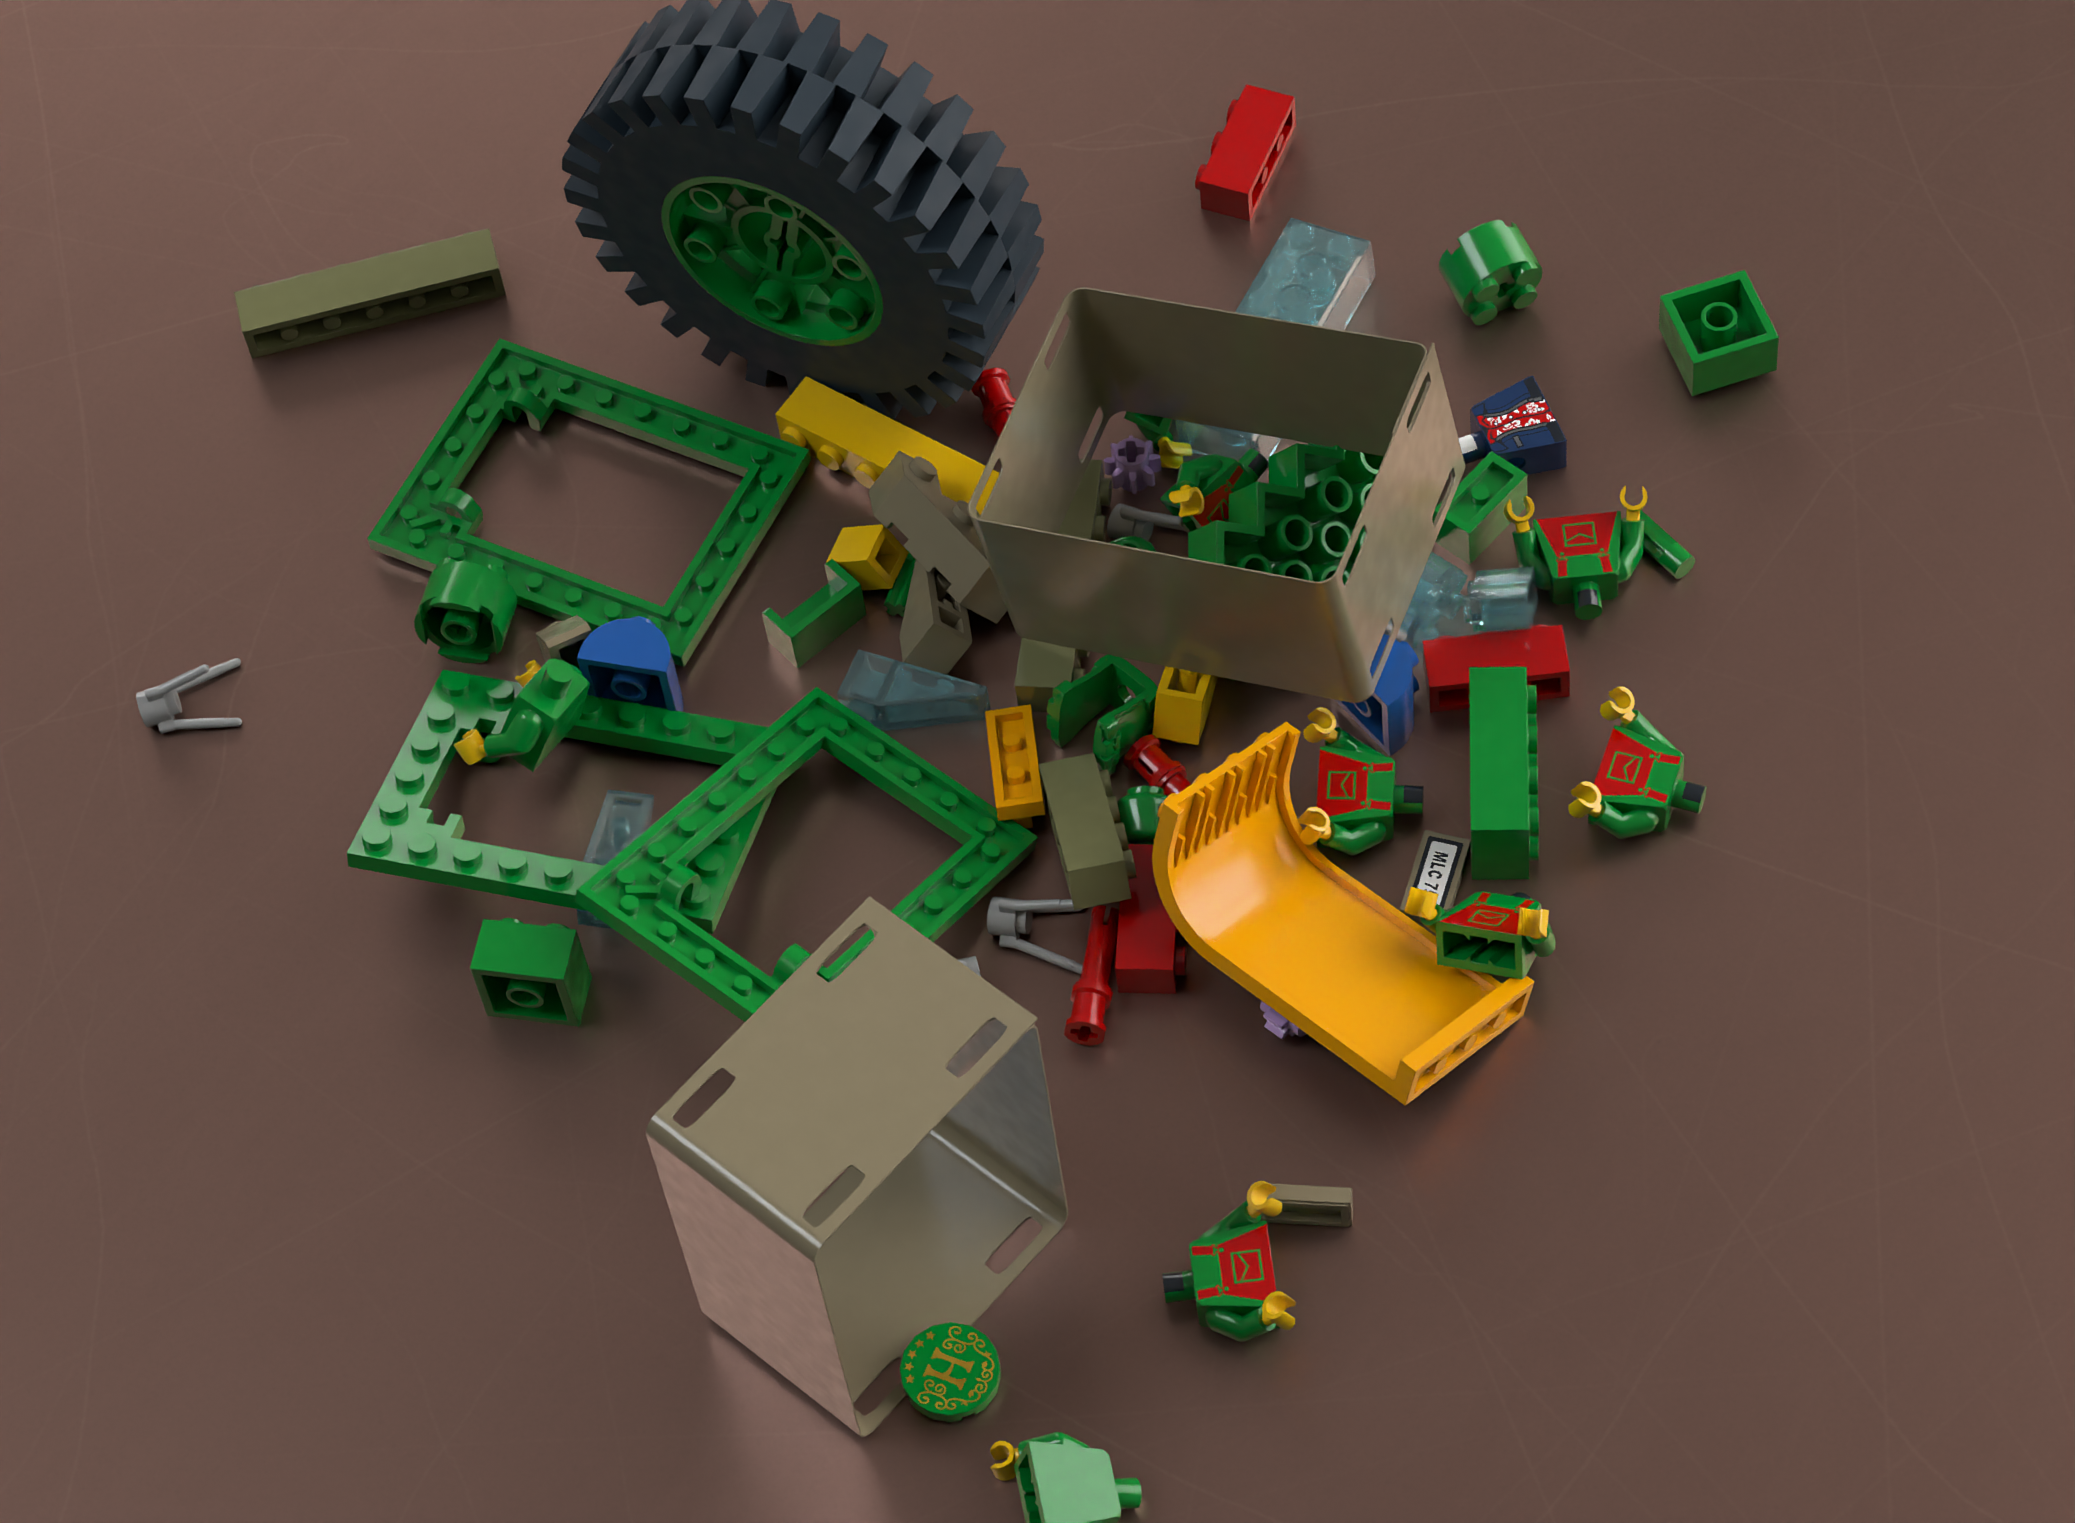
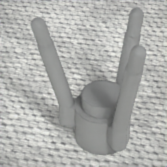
M1121 503L1117 504L1112 510L1107 525L1108 537L1112 539L1123 536H1137L1149 541L1154 525L1186 530L1181 526L1183 519L1179 516L1144 511Z
M234 658L212 668L203 664L159 686L137 692L138 708L146 727L158 725L160 733L164 734L179 729L241 726L242 720L240 718L174 719L175 714L182 712L177 693L240 666L241 660Z
M1002 897L992 898L987 915V929L990 935L1000 936V947L1016 948L1081 974L1082 964L1029 943L1019 937L1021 934H1029L1032 927L1033 913L1080 912L1083 909L1074 910L1071 899L1019 900Z

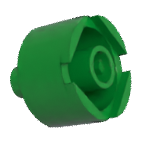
M1494 220L1476 226L1457 239L1461 246L1452 255L1447 249L1440 258L1438 268L1464 314L1470 317L1475 325H1483L1490 322L1496 317L1498 311L1510 306H1514L1516 309L1525 308L1534 302L1538 296L1535 288L1542 278V267L1519 228L1513 222H1511V227H1506L1503 220Z
M451 558L440 560L436 569H434L429 577L414 619V628L419 639L425 645L429 639L440 647L438 654L447 659L462 663H481L487 661L490 654L494 652L498 654L502 650L517 606V596L513 587L507 581V572L494 564L482 566L470 562H458Z

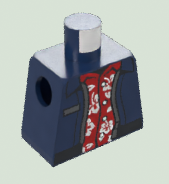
M1534 376L1515 383L1475 404L1470 409L1471 434L1458 438L1465 465L1484 459L1492 451L1527 475L1567 467V439Z

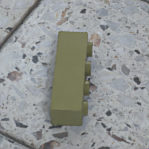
M1094 753L1039 764L1045 804L1074 910L1131 899L1128 879L1137 878L1132 851L1128 848L1124 824L1120 820L1117 800L1113 796L1108 769L1099 771Z

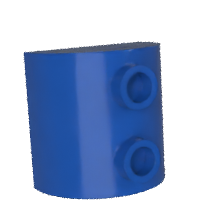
M640 616L613 620L596 628L587 636L577 656L580 671L590 683L587 695L683 712V696L669 643L665 635L651 620Z
M1383 634L1370 667L1371 676L1374 675L1389 635ZM1396 639L1373 694L1365 701L1358 703L1335 700L1389 757L1407 743L1413 732V693L1420 688L1412 669L1419 663L1418 657L1407 642H1398Z

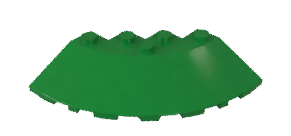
M1296 443L1269 456V483L1257 481L1229 494V522L1216 520L1189 532L1188 558L1315 582L1331 578L1339 566L1384 456L1345 450L1338 445L1328 447L1308 443V445ZM1364 526L1360 531L1342 576L1344 585L1348 580L1366 534Z

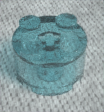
M1431 551L1396 636L1398 641H1405L1413 650H1419L1423 653L1422 641L1432 640L1439 636L1440 631L1436 629L1438 624L1444 617L1450 620L1453 619L1465 600V596L1460 591L1464 587L1468 576L1464 574L1463 570ZM1391 619L1385 629V633L1389 635L1393 626Z

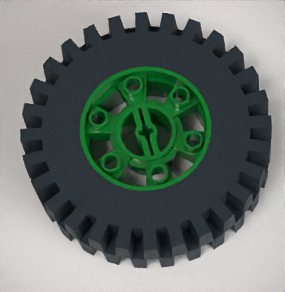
M687 0L679 12L672 5L658 10L650 23L645 21L625 48L567 140L570 146L562 157V170L571 174L564 186L567 202L583 207L575 220L582 236L604 240L595 256L607 272H635L624 292L638 306L663 300L669 306V309L660 325L676 338L693 327L707 335L709 340L701 354L718 366L723 363L730 351L747 359L745 380L766 387L774 373H778L786 377L789 395H791L807 376L861 404L865 402L869 408L893 420L903 406L916 418L929 415L937 402L944 408L955 404L964 390L970 391L982 373L1040 270L1036 265L1044 253V238L1034 235L1042 221L1038 205L1021 201L1029 186L1021 168L996 166L1006 148L1004 143L993 130L964 135L962 132L974 109L958 94L937 104H932L923 95L933 74L914 61L899 78L882 68L881 63L888 47L887 43L867 33L854 52L840 46V20L818 12L805 32L802 33L800 32L792 4L778 0H770L759 16L756 15L748 0H722L716 9L708 0Z

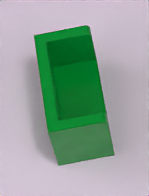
M1491 451L1459 483L1435 542L1470 565L1511 523L1504 515L1506 502L1511 500L1512 511L1516 516L1526 508L1523 497L1527 496V474ZM1442 502L1435 508L1433 514V523Z
M833 559L824 564L828 584L783 619L770 607L762 612L768 642L797 669L867 615L861 584Z

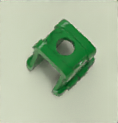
M1107 654L1094 663V667L1088 674L1073 682L1064 680L1053 689V697L1048 700L1047 728L1051 731V738L1062 748L1091 719L1111 704L1116 709L1110 713L1108 712L1098 720L1093 739V753L1099 771L1108 769L1110 776L1116 772V764L1119 763V759L1136 741L1146 735H1153L1155 701L1158 687L1148 676L1124 658ZM1126 686L1133 691L1136 696L1135 698L1130 695Z

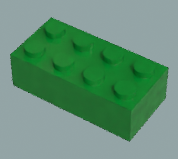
M1469 667L1472 880L1529 879V861H1539L1536 685H1527V667Z

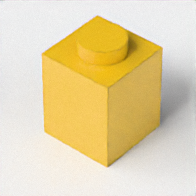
M883 524L843 527L826 563L831 559L835 560L861 584L862 591L892 589L909 552Z

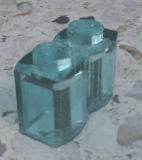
M1534 566L1477 570L1475 580L1468 581V595L1463 596L1465 623L1473 624V632L1484 633L1532 629L1533 617L1537 612L1538 604Z

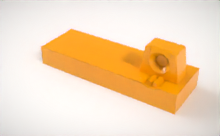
M1031 704L985 711L998 821L1013 819L1026 829L1033 828L1032 816L1045 815Z

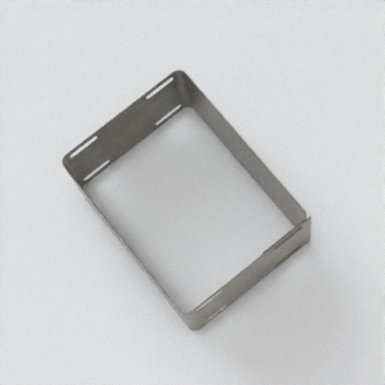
M1081 287L1070 291L1064 297L968 503V513L1015 631L1022 638L1350 703H1358L1368 699L1376 688L1466 466L1434 343L1431 344L1427 353L1426 347L1418 342ZM1067 312L1069 318L1067 330L1047 369L1044 362L1046 354ZM1100 406L1102 411L1100 423L1083 460L1080 462L1078 456L1080 447ZM1122 411L1328 447L1338 445L1345 450L1384 456L1339 566L1331 578L1321 582L1058 534V531L1109 419L1114 414ZM999 459L1002 466L1000 474L978 518L976 513L978 500ZM1451 472L1452 477L1450 484L1448 486L1442 504L1433 523L1432 517L1436 505L1441 496L1448 476ZM1364 526L1366 534L1348 580L1344 585L1342 576L1360 531ZM1391 619L1393 626L1374 675L1371 676L1370 667Z
M870 896L654 1114L646 1129V1137L702 1313L861 1437L872 1433L907 1395L903 1390L901 1381L878 1407L867 1416H863L854 1409L855 1401L890 1363L897 1358L902 1359L904 1350L913 1338L933 1325L953 1322L972 1326L1058 1234L1068 1217V1206L1038 1028L1033 1025L1038 1018ZM867 926L873 931L875 939L837 978L827 982L817 975L821 966L858 929ZM725 1069L735 1077L734 1082L725 1093L691 1126L684 1128L673 1120L677 1111L717 1071ZM847 1168H849V1169L825 1192V1194L805 1213V1211L808 1209V1207L825 1191V1189H826L843 1171H845ZM1032 1218L1042 1226L1039 1234L1003 1272L996 1274L985 1266L991 1255L1025 1220Z

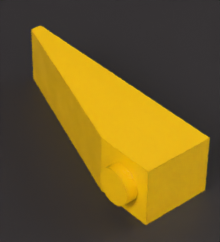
M1165 666L1156 692L1153 735L1175 743L1198 745L1208 717L1218 676Z

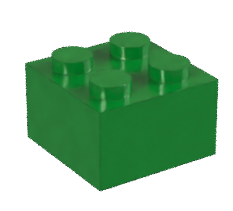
M1745 270L1660 296L1659 330L1692 396L1777 370L1779 336Z
M503 918L500 921L483 919L470 971L486 1015L579 1027L592 976L577 930L557 923L541 926L524 924L513 918Z

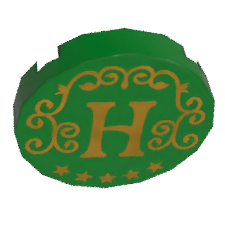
M953 1322L933 1325L916 1335L904 1350L900 1365L903 1390L914 1409L930 1419L945 1422L963 1420L962 1417L969 1416L974 1412L976 1415L986 1409L997 1394L1001 1379L997 1350L988 1337L970 1325Z

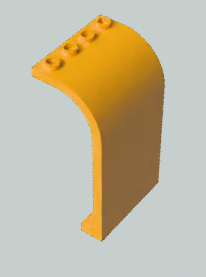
M1285 722L1270 733H1262L1252 745L1240 753L1234 752L1230 754L1222 765L1210 773L1200 774L1192 785L1178 794H1170L1162 802L1157 813L1160 819L1152 854L1153 872L1157 889L1172 922L1185 940L1203 958L1406 1106L1524 1015L1535 981L1526 976L1524 979L1510 977L1504 983H1500L1488 973L1438 965L1436 936L1333 864L1313 844L1307 845L1302 842L1300 833L1303 831V828L1298 822L1294 811L1289 786L1291 766L1301 731Z

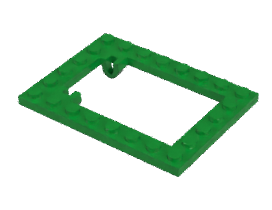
M499 338L367 540L370 549L431 572L436 569L438 562L444 558L482 566L488 564L498 565L507 572V581L516 593L518 605L560 621L578 615L588 623L592 632L601 625L613 620L627 619L635 616L647 618L665 635L674 664L685 667L809 465L811 456L809 449ZM556 408L735 473L744 478L667 602L662 607L473 536L483 521V512L470 495L458 488L503 419L516 422L522 411L527 414L530 428L541 431ZM458 512L461 518L456 517L455 514Z
M444 669L441 671L347 851L348 867L584 911L587 910L575 902L576 890L604 865L462 840L461 837L465 831L462 815L450 813L444 826L434 824L433 810L427 808L457 751L454 744L463 740L462 736L472 729H477L480 735L481 732L499 734L516 696L523 689L517 682ZM587 695L579 721L565 737L724 765L768 727ZM486 755L479 761L493 763L498 761L500 757L490 758ZM777 787L694 857L686 866L700 876L702 883L699 894L692 901L681 895L678 912L708 934H713Z
M816 687L577 888L575 902L739 1019L746 1022L812 954L798 944L791 945L781 955L775 965L773 974L769 977L678 912L681 895L692 901L699 894L702 883L700 876L685 865L820 749H824L963 844L958 851L891 910L893 914L932 942L937 940L1033 852L1038 837L1012 819L998 821L995 807ZM870 929L828 968L822 965L817 975L827 982L837 978L875 939L873 931Z

